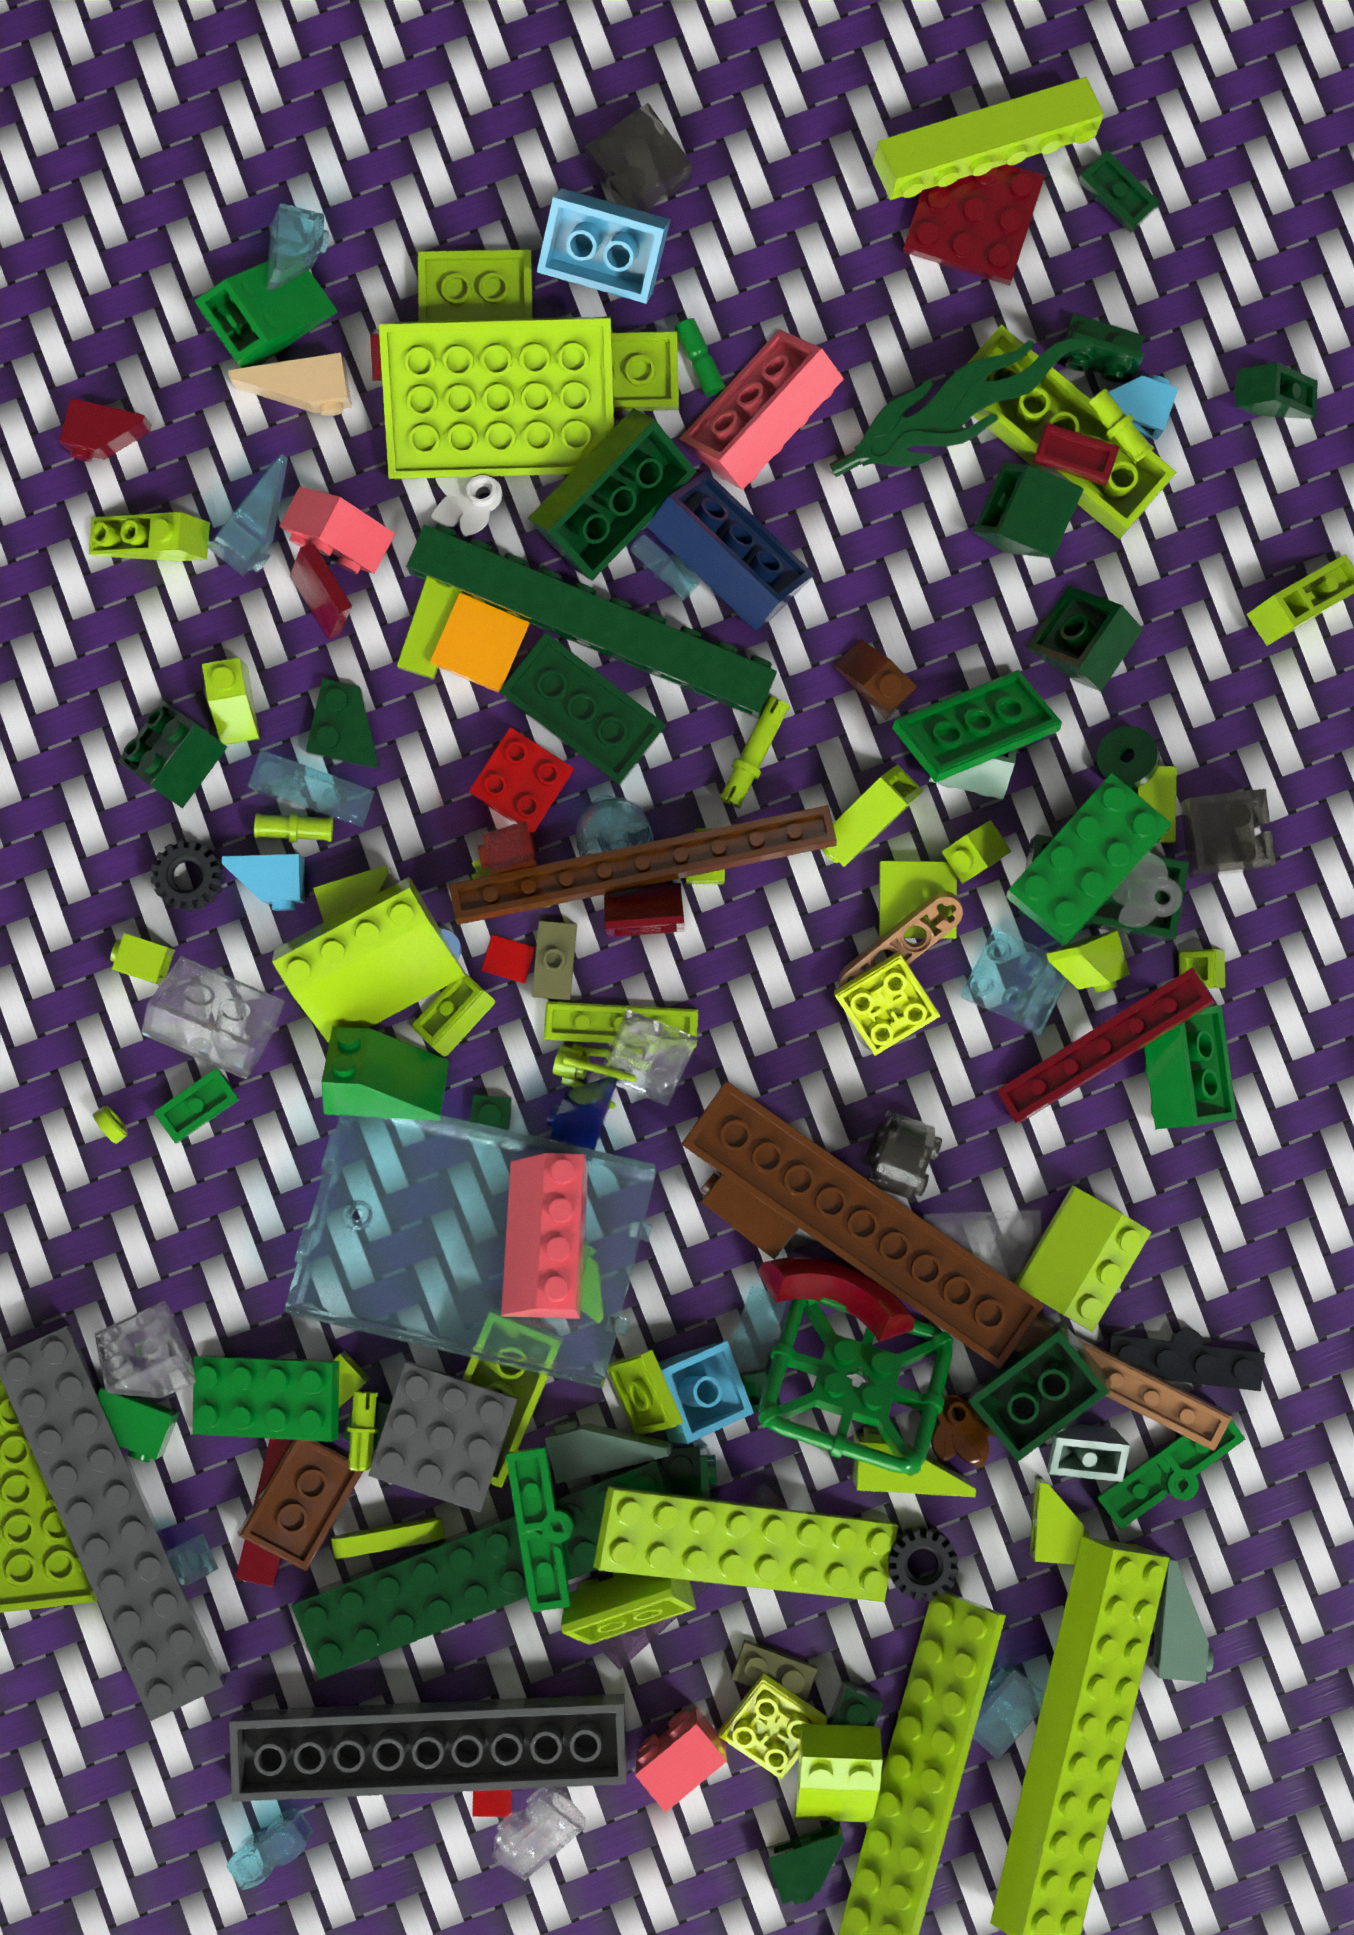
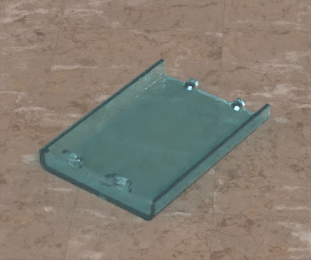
M340 1115L335 1134L331 1133L322 1162L321 1167L324 1173L308 1227L303 1228L294 1260L297 1263V1267L284 1310L288 1314L603 1388L616 1335L626 1336L629 1319L621 1318L639 1242L640 1239L649 1242L653 1227L644 1222L654 1186L656 1165L442 1115L440 1121ZM543 1153L585 1155L588 1163L580 1319L501 1316L511 1161ZM356 1210H360L363 1213L362 1218L359 1220L352 1218V1214Z

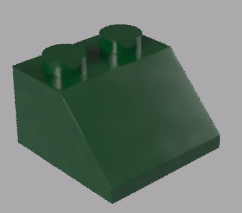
M1068 586L1027 648L1030 652L1073 681L1101 692L1144 629L1123 605Z

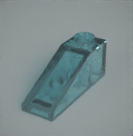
M283 454L273 461L207 546L208 549L242 576L251 569L257 573L271 556L266 550L274 538L288 458Z
M262 750L259 752L248 787L257 793L362 828L375 793L373 790Z

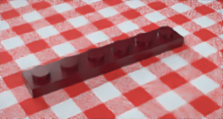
M1192 967L996 1091L1014 1122L1020 1124L1216 1001L1197 970Z

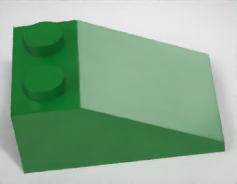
M332 1026L321 1081L324 1114L440 1121L449 1060L373 1029Z

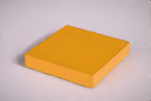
M459 593L432 655L430 664L499 693L506 681L530 622L463 593Z

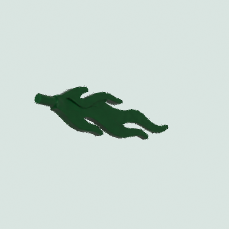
M1075 338L1058 342L1020 373L998 381L985 380L994 371L1023 360L1034 347L1032 340H1028L1017 351L970 362L956 371L923 409L911 417H904L905 412L925 398L933 388L934 382L927 380L910 393L890 401L875 417L864 438L854 447L855 451L830 463V468L835 477H838L861 464L863 466L882 464L903 467L926 463L933 458L931 453H917L909 450V448L915 446H953L963 444L977 437L987 427L995 423L999 416L997 414L989 415L971 427H962L974 414L994 403L1015 399L1031 393L1062 356L1073 350L1094 346L1095 341L1092 339Z

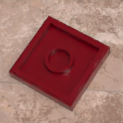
M311 542L299 549L290 577L327 638L331 639L341 633L352 604L315 544Z

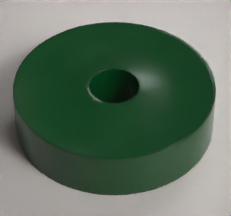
M1124 726L1109 732L1102 739L1097 749L1096 760L1105 780L1113 773L1132 789L1144 785L1155 775L1159 767L1160 754L1154 739L1148 732L1138 727ZM1126 753L1134 754V758L1130 762L1122 761V757Z

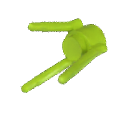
M573 1044L572 1048L561 1045L555 1058L553 1074L562 1077L561 1084L577 1089L610 1109L616 1107L615 1102L578 1081L577 1078L584 1079L587 1071L631 1082L637 1079L634 1074L591 1063L590 1057L587 1056L640 1059L641 1053L589 1048Z

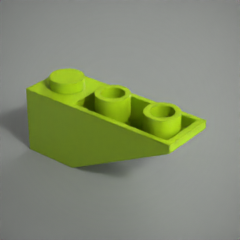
M183 512L92 517L89 555L163 561L207 560L210 522Z

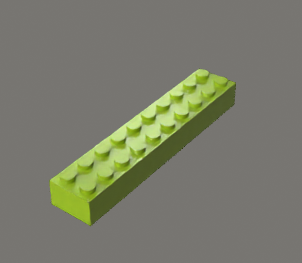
M1084 1536L1081 1538L990 1924L1008 1935H1081L1169 1563V1557L1139 1545Z

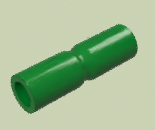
M689 318L678 323L674 327L675 332H677L687 358L692 362V369L705 397L721 392L726 386L712 356L708 353V347L695 319Z

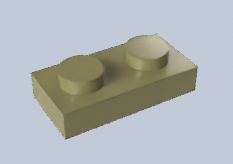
M744 1639L731 1679L753 1687L764 1673L806 1702L818 1668L811 1663Z

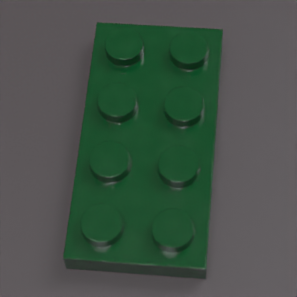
M546 632L499 691L500 695L618 786L624 782L666 728L665 723Z

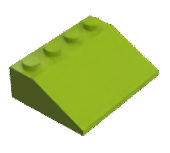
M410 877L274 949L272 963L292 996L328 1043L332 1026L368 1029L466 976Z

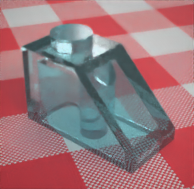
M279 204L270 229L267 289L275 290L314 266L319 253L324 254L326 252L329 231L324 230L325 214Z

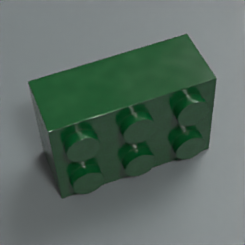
M1061 1320L1006 1362L1001 1369H997L971 1390L968 1402L1016 1461L1019 1462L1110 1393L1112 1380Z

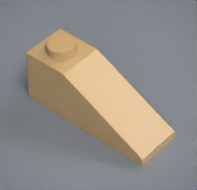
M341 353L228 370L229 378L236 389L313 413L321 412L323 416H334L343 413L345 408H352L346 363Z

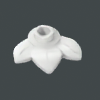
M486 475L436 478L439 488L445 493L446 497L433 511L431 518L434 522L446 527L460 524L464 536L476 534L489 522L490 511L500 504L503 496L501 486L497 480ZM482 493H490L488 497L478 499Z

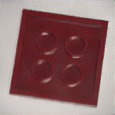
M1005 164L992 168L981 176L970 175L957 179L946 187L935 186L922 190L903 252L1010 286L1045 175Z

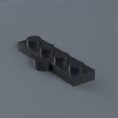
M1188 1327L1177 1329L1172 1334L1170 1341L1109 1333L1107 1352L1163 1380L1261 1391L1264 1352L1204 1345L1201 1335L1196 1330Z

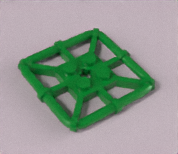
M824 1297L821 1301L793 1299L790 1302L779 1341L773 1345L770 1353L772 1363L760 1399L758 1420L764 1428L768 1427L778 1434L831 1451L830 1455L837 1458L843 1455L891 1472L906 1473L908 1476L919 1473L928 1454L937 1415L943 1411L945 1403L942 1395L952 1360V1343L954 1341L952 1336L933 1325L915 1320L913 1330L907 1333L929 1341L900 1354H895L872 1346L874 1334L867 1326L862 1343L837 1335L818 1304L850 1314L846 1311L845 1305ZM803 1312L806 1313L825 1344L821 1360L795 1352L793 1349ZM937 1354L927 1393L922 1394L897 1385L901 1369ZM787 1366L816 1376L812 1392L783 1405H776ZM858 1374L866 1383H861L859 1387H855L852 1385V1379L847 1376ZM892 1401L922 1411L912 1450L908 1449L888 1417ZM813 1407L841 1416L835 1436L786 1419ZM851 1419L876 1427L893 1455L846 1440Z

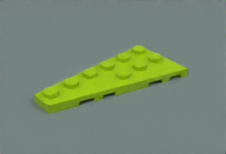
M0 1378V1613L98 1602Z

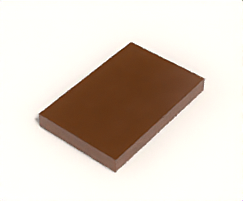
M291 1440L239 1529L238 1535L307 1571L363 1471L349 1469V1457L319 1441Z

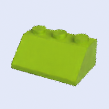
M1072 1185L1017 1278L1015 1285L1093 1333L1150 1236L1151 1231Z
M613 1572V1578L601 1582L599 1579L583 1581L577 1585V1590L570 1592L571 1606L563 1608L561 1629L563 1634L591 1645L695 1610L697 1608L690 1581Z

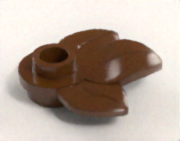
M959 1395L945 1396L943 1398L945 1401L943 1411L937 1415V1426L931 1438V1445L936 1458L940 1463H944L957 1454L966 1463L978 1468L983 1467L989 1455V1441L987 1437L995 1435L994 1432L964 1397ZM954 1407L959 1412L958 1421H955L952 1417V1409Z

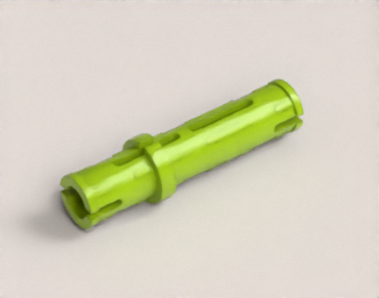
M768 696L767 703L739 759H734L731 765L733 772L722 794L719 796V799L729 805L732 802L733 807L741 808L753 780L759 778L761 774L759 768L787 711L791 707L781 699H779V702H776V697Z

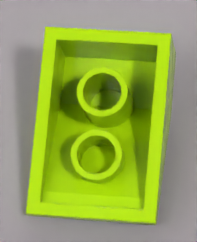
M864 1427L863 1433H854L855 1443L893 1455L876 1427ZM904 1442L908 1449L912 1450L913 1446ZM928 1455L921 1466V1471L912 1476H908L906 1473L891 1472L853 1459L852 1481L859 1491L976 1497V1488L967 1477Z
M801 1723L795 1819L869 1822V1820L874 1818L880 1792L882 1770L880 1727Z

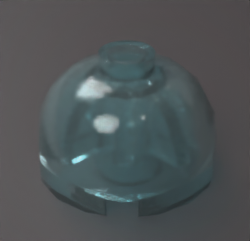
M602 796L595 799L592 805L586 808L579 817L575 837L581 857L653 842L654 833L646 814L635 802L620 797Z

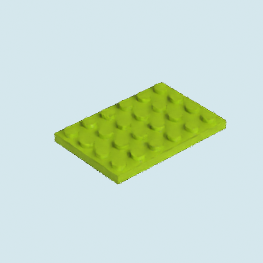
M611 316L379 323L389 479L476 477L478 475L570 474L614 429Z

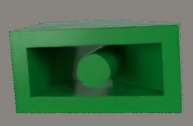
M110 1385L100 1388L98 1398L119 1446L129 1450L128 1456L142 1462L149 1463L151 1458L157 1460L162 1457L180 1412Z

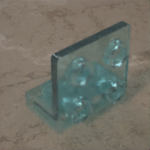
M993 930L961 993V997L966 1001L1013 1020L1026 1031L1040 1036L1068 979L1048 962L1046 954L1049 951L998 930Z

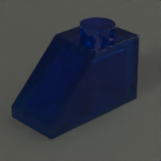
M608 1076L566 1091L561 1105L553 1104L546 1125L553 1127L548 1143L593 1157L618 1078Z

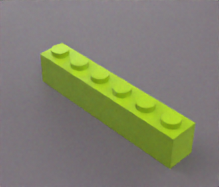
M1083 77L879 140L873 164L890 200L899 197L910 198L916 196L922 190L935 186L946 187L957 179L966 176H981L998 166L1005 164L1016 165L1030 156L1040 153L1044 155L1051 154L1065 145L1075 142L1077 144L1086 143L1096 136L1104 117V112L1087 77Z

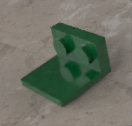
M1073 313L1064 340L1085 338L1094 340L1095 344L1091 347L1073 350L1062 356L1059 361L1065 362V366L1074 371L1086 372L1088 369L1101 373L1103 379L1113 383L1130 382L1144 356V353L1140 352L1145 335Z
M707 1445L673 1446V1452L669 1456L661 1458L662 1467L673 1495L718 1500L717 1493L710 1494L709 1484H717L715 1454L708 1455Z

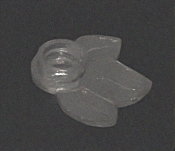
M1150 852L1111 895L1115 901L1124 905L1118 922L1133 928L1147 926L1156 916L1166 917L1172 915L1179 909L1183 898L1179 885L1168 878L1165 862ZM1158 891H1165L1169 895V902L1167 904L1161 905L1156 902L1155 894Z

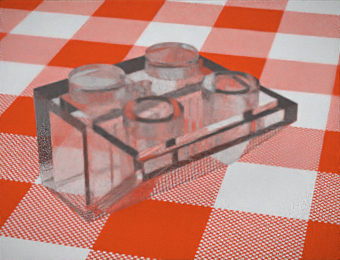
M560 1787L549 1788L548 1790L546 1788H539L526 1801L529 1806L518 1816L515 1812L510 1813L497 1826L499 1832L494 1837L495 1843L491 1856L497 1863L524 1881L585 1829L586 1817Z

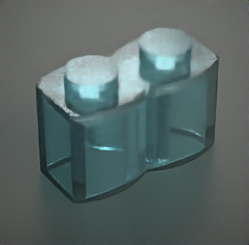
M298 1808L284 1811L273 1819L266 1831H259L245 1838L233 1853L226 1867L242 1890L253 1888L262 1883L271 1874L274 1867L288 1864L296 1859L306 1847L313 1829Z

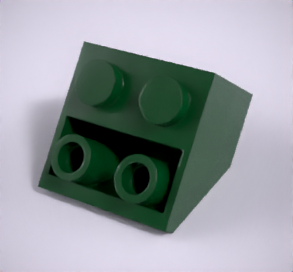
M1003 463L972 532L1003 553L1053 558L1084 489L1077 484L1030 465Z
M162 701L157 708L150 712L146 719V724L135 739L129 741L125 746L123 755L118 762L183 809L228 747L185 715Z

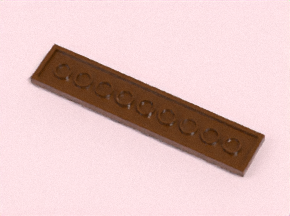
M728 1081L723 1083L681 1143L682 1146L999 1369H1001L1044 1307V1304Z

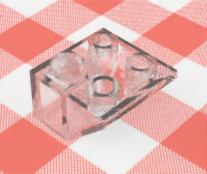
M627 1009L602 1066L634 1074L637 1079L631 1082L599 1073L597 1078L668 1106L695 1048L698 1037Z
M165 1301L95 1333L104 1387L108 1393L163 1398L196 1382L190 1353Z

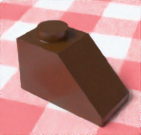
M862 639L834 665V668L885 720L900 708L914 694L917 688L891 659Z

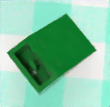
M295 250L229 277L194 300L239 368L261 365L338 313Z

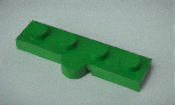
M1232 1419L1215 1451L1180 1435L1124 1475L1123 1482L1116 1481L1095 1497L1118 1529L1122 1530L1166 1498V1495L1169 1493L1179 1500L1193 1498L1199 1488L1196 1475L1246 1439Z
M542 1446L507 1452L506 1460L531 1613L570 1607L571 1597L562 1542L571 1536L574 1530V1520L568 1511L556 1509L547 1448Z

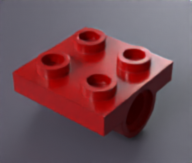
M510 727L469 790V793L483 801L500 815L534 833L575 768Z

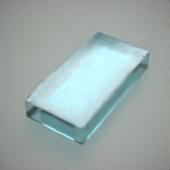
M751 1285L730 1348L736 1363L757 1370L766 1367L787 1300L775 1303L769 1291Z

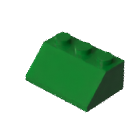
M1222 1005L1205 1008L1144 1046L1146 1057L1145 1071L1149 1080L1152 1101L1151 1114L1154 1118L1155 1130L1237 1119Z

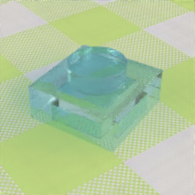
M203 1533L167 1551L182 1587L193 1584L219 1569Z

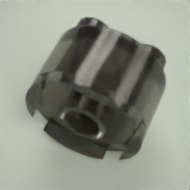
M889 1110L884 1114L885 1117L889 1118L886 1126L878 1124L866 1153L864 1164L871 1166L870 1174L868 1176L862 1173V1177L879 1189L906 1199L911 1198L914 1194L922 1196L929 1180V1175L925 1172L930 1159L935 1160L938 1156L942 1138L935 1136L934 1126Z

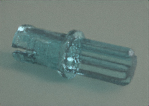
M647 535L640 536L633 543L630 549L631 553L655 573L653 576L655 580L660 578L682 600L687 599L697 588L700 582L691 577L675 562L676 557L674 555L669 556Z

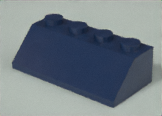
M707 471L669 495L647 525L662 544L668 546L684 562L689 570L695 572L711 588L715 595L722 598L755 631L770 621L815 575Z

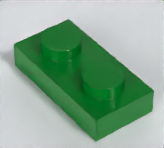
M215 1068L155 1110L154 1114L176 1144L241 1099L220 1068Z

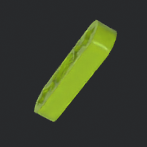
M431 1517L344 1533L332 1537L331 1542L334 1558L340 1559L434 1542L445 1538L442 1517Z

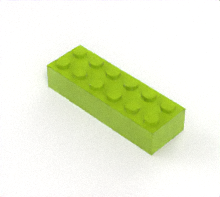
M1000 325L967 364L982 358L1017 351L1024 343L1003 325ZM1031 350L1023 360L994 371L985 381H998L1018 374L1030 366L1039 356ZM1053 367L1031 393L1015 399L994 403L973 415L974 418L980 421L989 415L997 414L999 419L987 427V429L1031 466L1081 486L1084 490L1078 505L1119 540L1177 473L1153 451L1134 464L1133 460L1114 437L1110 439L1106 435V432H1108L1107 428L1090 407L1088 408L1086 405L1091 399ZM1046 422L1120 447L1106 486L1033 462Z

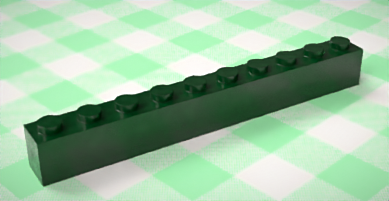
M424 524L406 565L409 574L425 581L427 576L433 578L444 587L450 588L452 586L462 590L463 594L528 621L533 626L752 717L759 718L777 674L776 670L771 669L772 663L755 655H751V658L747 659L736 654L737 649L728 643L716 641L715 645L702 640V634L686 626H681L680 630L666 625L667 620L658 614L646 611L645 615H641L632 611V605L622 599L611 597L610 601L596 596L597 591L588 585L576 582L575 586L560 581L562 576L552 570L541 568L539 572L526 567L527 562L516 555L506 553L504 557L490 552L492 547L482 541L471 538L468 543L456 538L457 533L446 526L435 524V527L432 528Z

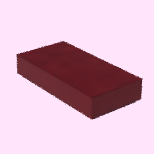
M1046 422L1033 462L1106 486L1120 447Z

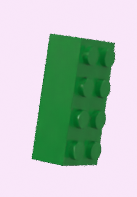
M1111 773L1008 889L1006 898L1066 948L1165 836L1172 823Z

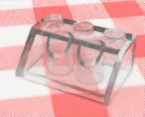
M180 956L149 1000L141 1034L247 1080L263 1055L285 1001Z

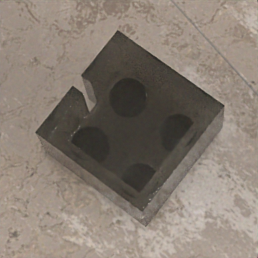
M649 103L586 145L587 162L606 189L611 188V196L616 203L622 206L646 212L691 181L692 163Z
M1266 789L1190 797L1180 803L1190 878L1266 870L1276 865L1272 832L1265 831L1255 836L1254 829L1261 828L1270 823Z

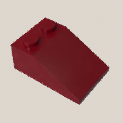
M673 880L604 894V920L608 937L684 932L681 883L673 884Z

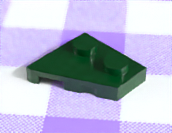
M322 679L307 743V754L379 770L380 763L376 754L373 734L360 686Z

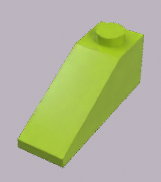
M1344 554L1276 593L1247 613L1248 618L1266 646L1354 594V566L1347 555Z

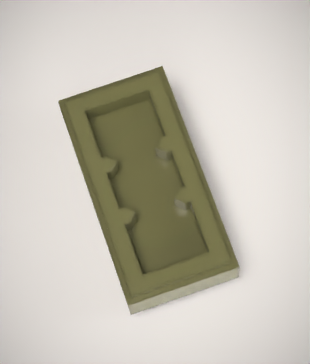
M539 921L532 997L571 1001L577 924Z

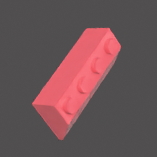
M779 329L679 440L719 477L743 490L757 477L758 473L771 458L782 450L784 444L808 421L809 417L822 402L832 395L834 389L844 378L821 347Z
M543 1153L511 1161L501 1316L580 1319L588 1163L584 1154Z

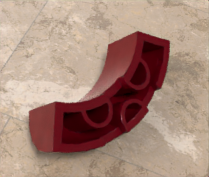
M786 1257L763 1262L759 1268L758 1273L775 1303L793 1299L821 1301L823 1297L845 1305L846 1311L867 1326L878 1342L913 1330L915 1319L898 1297L857 1268L848 1264L818 1257Z

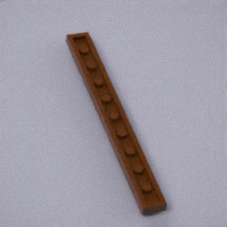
M829 805L452 883L449 884L455 920L457 925L829 848L837 846V839Z

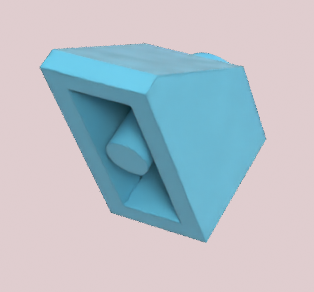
M1150 375L1149 377L1140 376L1108 393L1126 415L1130 413L1135 420L1132 423L1143 436L1158 440L1165 429L1178 387L1170 385V381L1164 377Z
M300 854L222 856V864L258 899L266 904H272V910H295V903H305L304 857Z

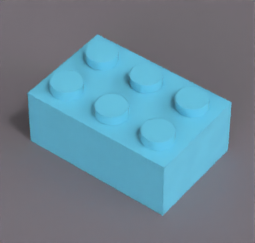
M561 188L552 199L537 273L646 304L654 291L671 219Z

